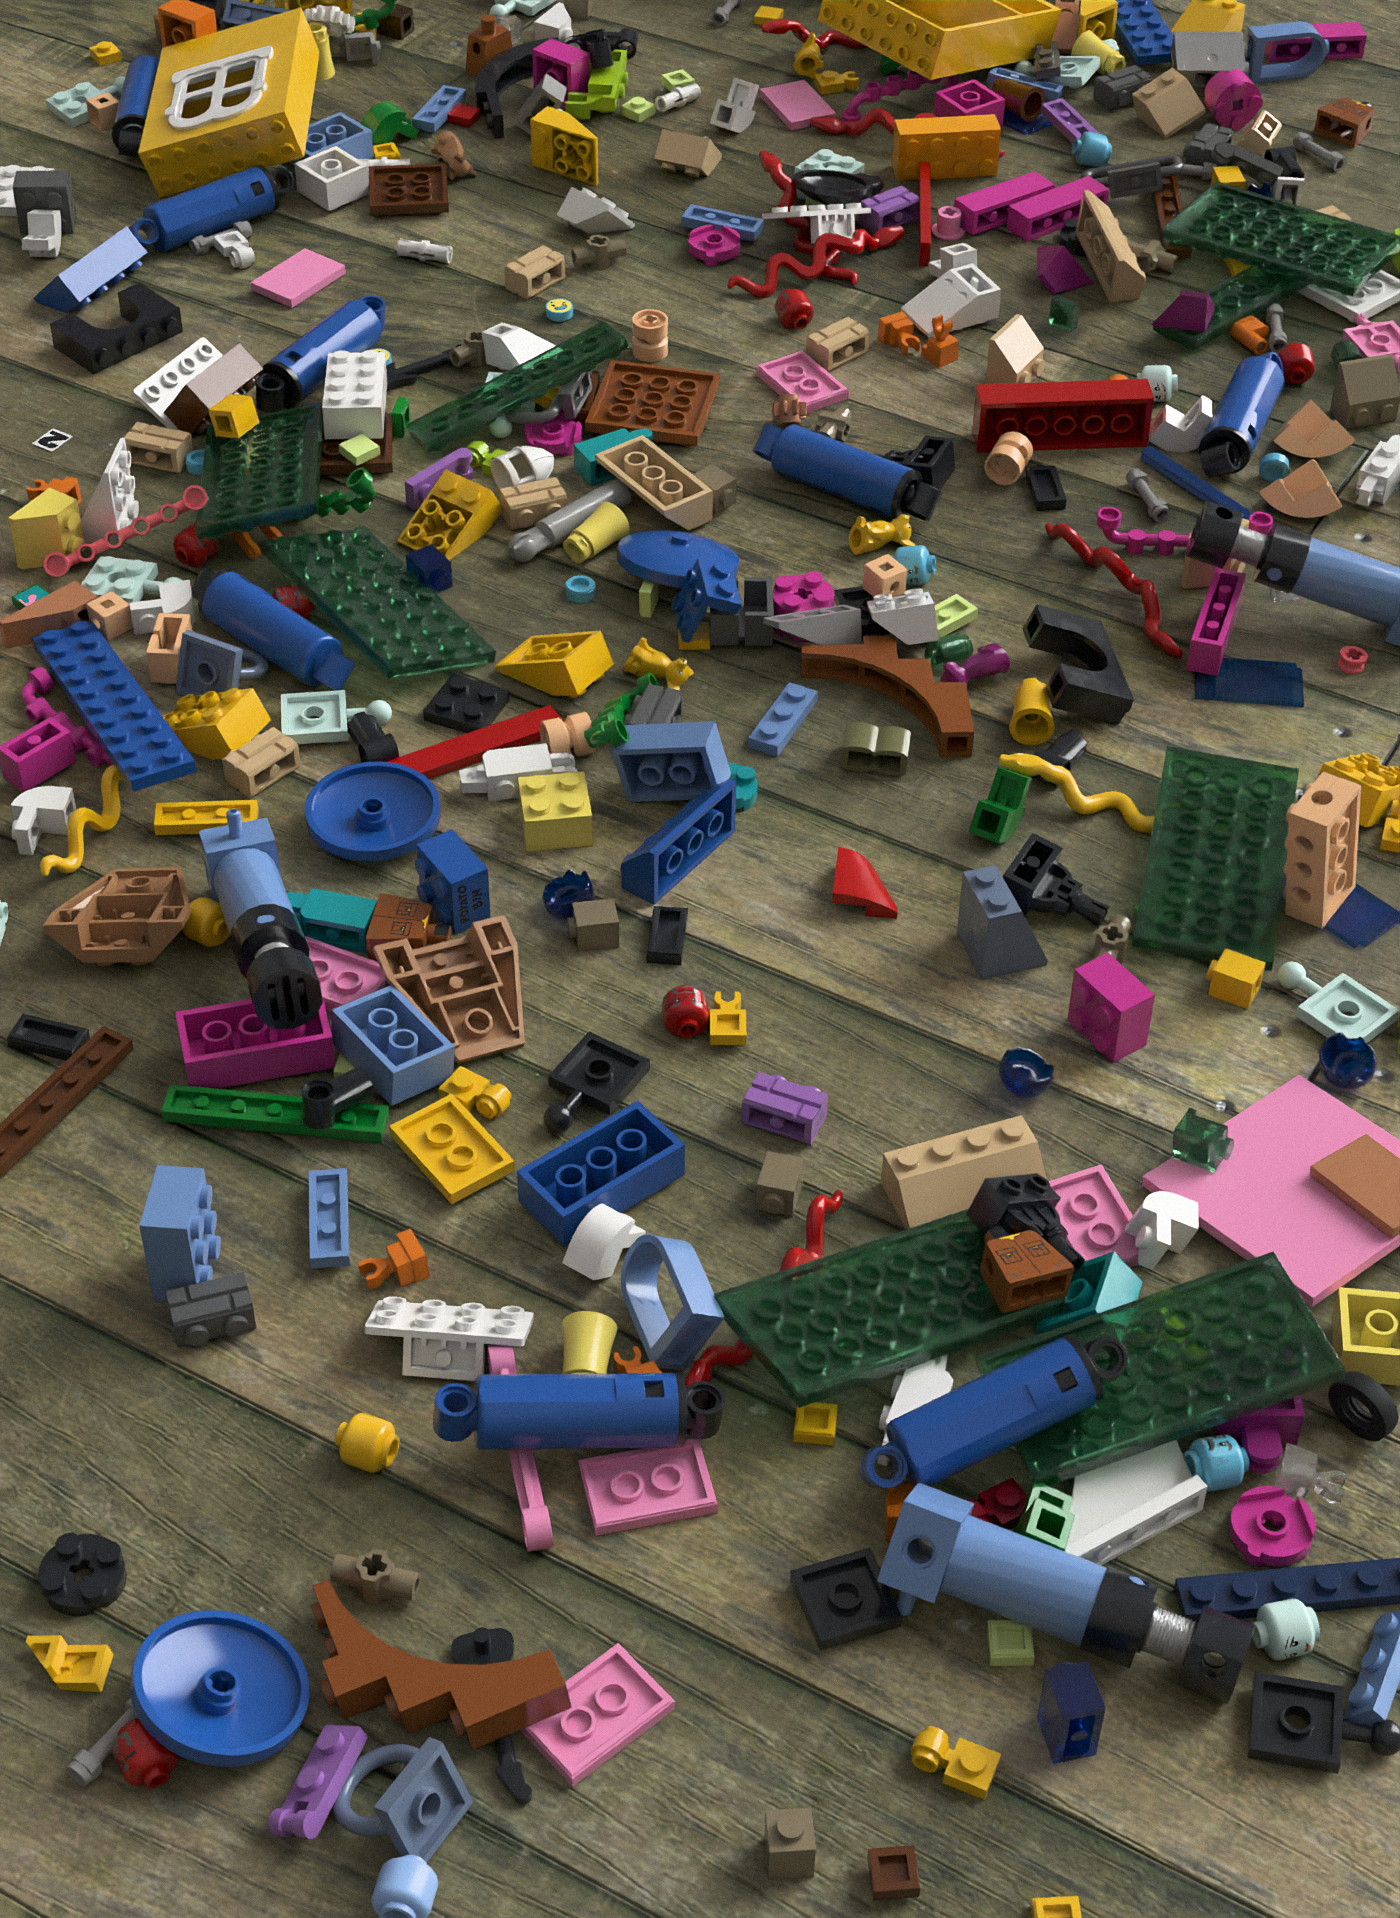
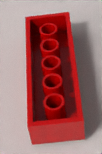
M1148 379L976 384L972 427L977 453L991 452L1000 436L1012 431L1026 436L1032 444L1033 451L1147 447L1154 397Z

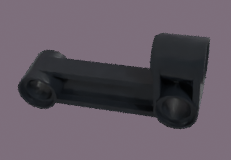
M605 29L570 36L563 41L567 45L577 43L580 46V50L590 53L592 69H601L614 65L610 41L606 36Z

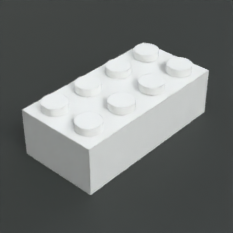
M340 350L328 353L322 406L325 439H351L360 434L365 435L369 439L383 438L387 392L385 352L366 350L362 353H349L348 351Z

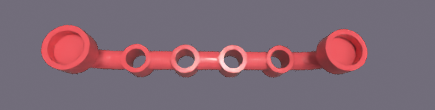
M191 485L184 490L182 500L174 504L166 503L161 506L158 512L147 517H137L131 525L118 531L110 530L105 534L104 538L91 544L83 543L77 548V551L66 556L59 552L48 554L44 559V569L53 577H62L68 572L70 567L80 562H92L97 554L109 548L119 549L123 546L124 541L136 535L146 536L150 533L151 528L163 522L173 523L180 514L190 509L194 511L203 509L208 501L207 493L202 487ZM166 508H173L175 511L174 516L170 519L164 517L163 513ZM139 521L147 523V529L143 532H139L136 529ZM113 534H117L120 538L119 543L116 545L109 543V537ZM86 547L92 550V555L89 558H83L81 554L82 550Z

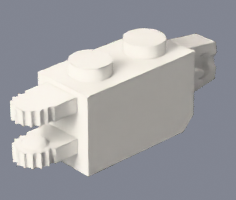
M1392 435L1387 442L1380 441L1360 469L1355 495L1358 497V504L1368 507L1374 501L1384 505L1400 482V435Z
M547 743L488 750L482 755L483 764L459 770L462 793H487L488 802L519 798L518 777L578 771L574 767L575 759L572 754H569V752L549 754Z
M924 1348L916 1362H908L903 1376L896 1375L891 1390V1398H894L892 1406L885 1405L880 1417L879 1429L885 1430L881 1446L889 1443L886 1427L891 1420L951 1391L954 1380L949 1372L945 1371L948 1354ZM880 1455L878 1457V1464L888 1465L889 1458Z

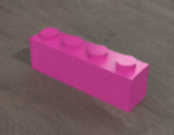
M1359 22L1311 24L1323 39H1327L1329 42V52L1326 54L1325 59L1363 58L1367 35ZM1305 37L1269 41L1265 44L1264 52L1269 62L1297 61L1309 52L1313 38Z
M1034 171L955 198L954 207L961 210L960 228L971 235H975L1007 223L1009 205L1054 189L1055 184Z
M1086 176L1011 204L1008 209L1007 229L1025 242L1060 230L1063 227L1064 220L1070 218L1078 220L1084 190L1091 191L1107 205L1109 188L1092 177Z
M1219 568L1215 569L1191 638L1186 670L1218 676L1242 604L1246 580L1245 573Z

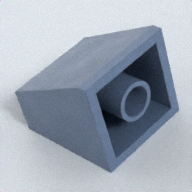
M993 865L964 871L957 934L981 979L1046 966L1048 960L997 866Z

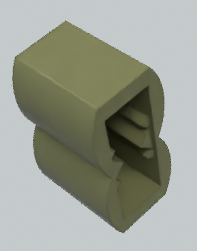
M869 723L846 724L842 747L841 767L854 772H869L873 770L886 776L905 775L911 732L896 726L878 728Z

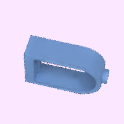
M1304 21L1248 27L1246 39L1248 49L1245 62H1249L1248 78L1253 83L1306 77L1315 72L1323 63L1326 54L1329 52V42L1327 39H1323L1314 26ZM1305 37L1313 38L1312 46L1303 58L1294 62L1262 65L1266 42Z
M644 1234L635 1240L629 1248L622 1266L621 1291L623 1299L649 1361L654 1360L659 1368L684 1371L724 1320L725 1316L694 1248L687 1241L654 1236L653 1234ZM662 1261L666 1265L683 1304L682 1309L671 1323L667 1318L657 1291V1277Z

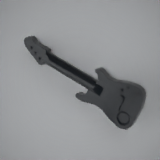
M452 349L443 351L440 355L397 369L395 368V363H389L386 365L387 391L396 386L417 382L416 374L445 364L452 365L453 363L450 359V350Z
M478 1628L472 1633L463 1634L453 1640L451 1647L453 1660L456 1664L472 1665L512 1661L514 1659L513 1636L508 1630L503 1628ZM509 1734L494 1741L499 1766L496 1767V1776L516 1802L528 1804L532 1800V1789L530 1785L525 1783L521 1762L516 1760L512 1737Z

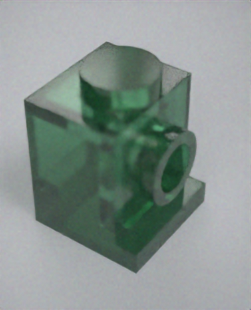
M1189 1108L1174 1129L1172 1158L1215 1172L1223 1159L1228 1160L1231 1156L1235 1141L1233 1138L1228 1137V1126L1197 1116V1110Z

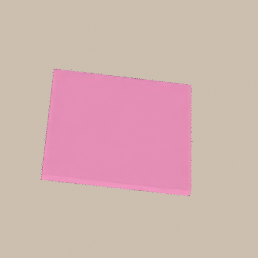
M1297 1075L1143 1176L1142 1186L1152 1193L1158 1191L1171 1192L1198 1202L1199 1227L1311 1307H1314L1338 1290L1339 1287L1348 1283L1400 1246V1234L1390 1238L1310 1176L1311 1165L1365 1134L1372 1137L1398 1158H1400V1140L1301 1075Z

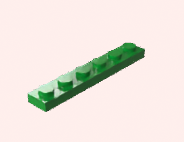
M170 1084L161 1114L162 1120L166 1122L382 1143L389 1119L388 1105L356 1103L336 1113V1120L330 1127L312 1129L307 1127L302 1121V1097Z

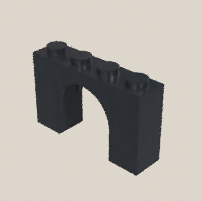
M139 282L118 292L121 317L131 324L115 329H102L91 326L72 313L50 323L53 346L92 374H96L182 333L180 308Z
M1036 604L1022 628L1029 647L1060 655L1081 667L1077 668L1059 664L1045 687L1052 707L1119 724L1124 715L1130 711L1134 698L1102 622Z

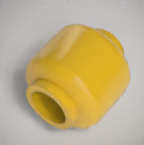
M199 897L189 903L191 915L182 929L184 935L206 947H216L222 944L230 934L220 903L207 897Z
M366 1413L355 1414L348 1423L342 1422L335 1437V1445L340 1446L341 1460L347 1465L370 1473L378 1472L384 1466L389 1467L397 1455L400 1444V1437L395 1434V1428L391 1422Z

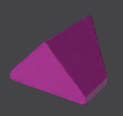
M1042 245L1037 248V277L1052 296L1058 292L1094 284L1064 245Z
M1181 289L1180 295L1151 325L1205 333L1215 306L1209 293Z

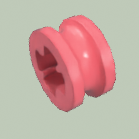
M1356 646L1343 647L1339 654L1340 658L1337 661L1338 668L1348 674H1358L1364 671L1365 663L1368 659L1367 652Z

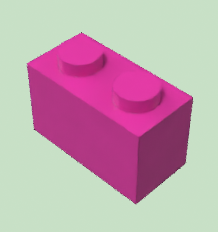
M51 717L0 746V765L3 778L22 792L35 787L76 762L71 731Z

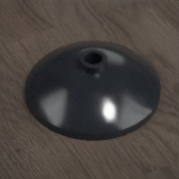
M835 170L800 171L794 175L793 180L795 186L802 193L814 201L821 202L822 205L825 204V207L828 204L852 203L866 196L871 191V182L866 178Z

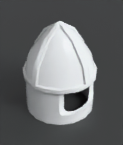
M531 446L514 447L511 451L492 459L491 472L499 490L501 488L515 487L520 484L548 479L553 470L554 456L542 448Z

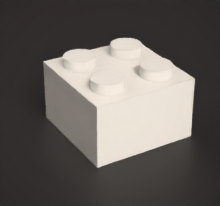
M337 146L294 163L297 191L328 211L336 210L344 204L357 201L360 197L369 194L368 165Z

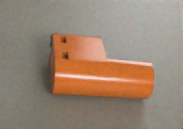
M1249 316L1235 321L1230 326L1229 335L1256 355L1262 354L1267 349L1268 342L1265 338L1269 333V327L1262 323L1259 318Z

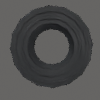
M1348 1371L1331 1384L1328 1392L1330 1406L1337 1418L1354 1434L1368 1441H1379L1395 1429L1399 1418L1396 1405L1385 1389L1375 1380L1360 1372ZM1357 1400H1359L1361 1403H1363V1404L1365 1405V1407L1369 1410L1370 1413H1368L1367 1411H1365V1410L1358 1404Z

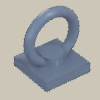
M189 630L182 633L175 693L183 696L187 694L196 696L203 695L209 691H216V693L226 692L231 688H238L239 681L254 680L264 676L268 672L269 663L263 655L252 649L230 645ZM245 660L255 666L241 668V662Z
M429 1737L420 1749L411 1745L392 1744L374 1749L357 1759L333 1805V1812L338 1823L347 1831L362 1836H379L388 1833L400 1857L415 1855L427 1863L473 1804V1800L443 1742ZM406 1763V1767L373 1807L378 1815L377 1817H363L353 1811L351 1807L352 1793L366 1775L387 1764Z

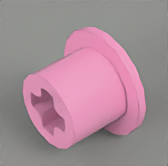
M954 206L941 207L938 210L937 223L932 226V234L938 239L948 241L962 238L965 230L960 228L961 210Z

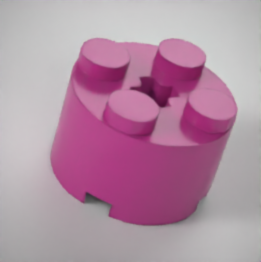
M1232 69L1233 71L1225 72L1223 70L1214 75L1207 83L1204 91L1206 94L1204 105L1220 125L1240 130L1255 117L1263 105V100L1259 89L1243 71Z
M811 571L805 575L780 576L775 580V586L773 587L774 616L834 606V590L828 582L823 580V575L819 572ZM773 628L775 633H777L781 637H783V633L790 635L788 633ZM790 635L792 636V641L808 642L801 638Z

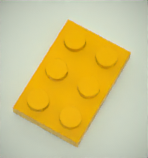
M453 1094L389 1126L392 1139L451 1204L515 1171V1163L511 1156Z

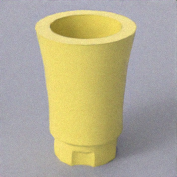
M312 22L308 25L320 51L315 81H324L335 75L329 46V35L323 23Z
M1092 31L1082 33L1073 45L1071 56H1100L1101 66L1096 71L1102 75L1124 69L1126 66L1125 57L1100 40Z
M602 502L580 526L570 533V536L563 542L564 550L572 561L581 564L629 535V522L616 505L611 502Z
M579 1311L566 1316L562 1322L564 1340L562 1374H607L611 1348L618 1330L616 1322L607 1315L593 1311Z

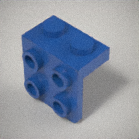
M697 558L693 568L687 571L684 586L681 592L675 595L672 603V609L675 611L677 619V629L680 631L683 642L689 643L708 607L733 614L738 613L742 603L731 566L719 561L712 562Z

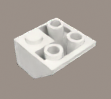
M571 187L557 213V216L568 224L588 234L629 230L635 226L632 221L627 219L629 215L627 212L616 207L615 203L604 197L601 199L596 197L595 193L584 187L582 191Z
M500 323L482 332L486 363L499 367L500 370H510L517 374L525 375L535 361L545 357H562L565 355L564 350L520 327L506 323Z
M911 589L905 591L904 596L892 597V594H879L873 597V601H867L872 619L907 645L939 640L935 605L929 592H923V589Z

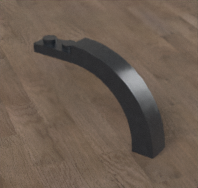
M558 37L552 38L554 40L559 41ZM551 38L531 41L505 50L489 60L479 71L475 82L476 107L481 108V115L486 117L487 129H492L494 139L504 138L503 112L499 103L500 95L513 84L533 76L532 49Z

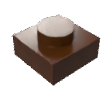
M914 1845L868 1849L867 1861L873 1901L919 1897L920 1882Z

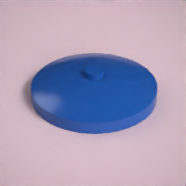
M669 530L642 531L625 536L618 544L617 561L622 568L639 578L666 586L683 588L686 573L689 569L693 568L697 558L712 562L719 561L731 566L734 577L737 576L739 558L729 547L715 540L686 532Z
M363 762L340 768L322 778L312 788L305 803L306 826L312 839L321 848L336 856L357 861H381L412 852L417 849L416 844L430 839L436 831L441 817L439 794L433 783L426 776L410 767L390 762Z
M204 1610L174 1617L161 1624L148 1635L139 1648L130 1677V1696L138 1719L150 1735L164 1747L191 1761L212 1766L229 1767L248 1765L269 1758L278 1753L294 1738L303 1722L309 1704L310 1683L305 1665L299 1654L277 1631L256 1619L228 1611Z

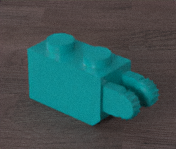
M623 428L574 444V469L590 486L617 478L595 460V454L641 435H644L651 441L653 440V432L647 428L628 432Z
M311 888L309 894L287 893L293 912L298 918L305 937L316 939L340 949L367 954L366 936L378 900Z

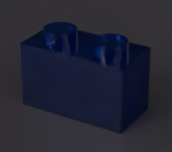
M1088 1661L1077 1664L1064 1662L1045 1670L1037 1719L1053 1764L1094 1756L1097 1753L1106 1707Z

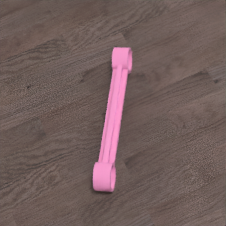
M486 1345L490 1375L517 1374L512 1346ZM533 1449L508 1450L527 1552L553 1548L549 1512L544 1503Z

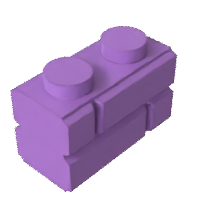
M902 185L859 202L861 203V208H871V213L859 214V224L866 229L869 228V231L873 234L881 228L903 226L919 218V197L912 192L909 193V190Z
M758 1072L742 1102V1122L812 1145L818 1130L821 1129L826 1119L828 1094L821 1092L814 1086L805 1087L789 1082L780 1075L771 1076Z

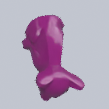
M995 643L979 647L977 649L978 653L968 657L960 667L955 662L945 663V670L940 681L966 682L967 686L968 681L971 679H978L987 674L994 676L1000 672H1008L1010 660L1000 645Z

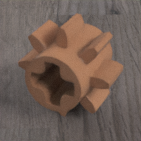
M797 394L780 395L778 403H773L772 419L779 420L780 427L786 428L793 424L800 426L801 419H806V402H800L799 395Z

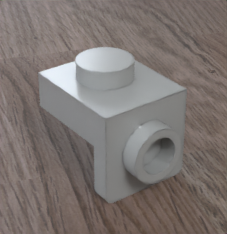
M373 32L344 34L347 61L371 59L373 65H378L377 56H381L380 41H375Z

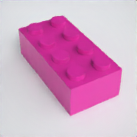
M251 999L175 1012L188 1086L219 1089L335 1068L333 1040L324 1001L315 1017L308 1023L294 1029H277L267 1026L257 1017Z

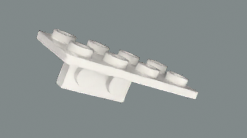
M861 203L845 204L846 209H843V204L826 205L827 210H825V204L809 205L808 211L807 205L790 206V212H788L787 207H773L772 213L762 214V219L810 217L811 244H813L824 233L839 234L852 239L853 232L855 231L854 214L871 213V208H861Z
M202 337L136 387L132 395L167 428L178 430L175 424L163 412L190 380L223 355L207 339Z
M386 1297L376 1303L365 1324L364 1333L404 1337L402 1375L475 1381L479 1375H484L486 1344L524 1346L534 1320V1313L525 1312L522 1307L505 1306L499 1310L487 1309L480 1303L449 1306L441 1300L411 1303L402 1297Z

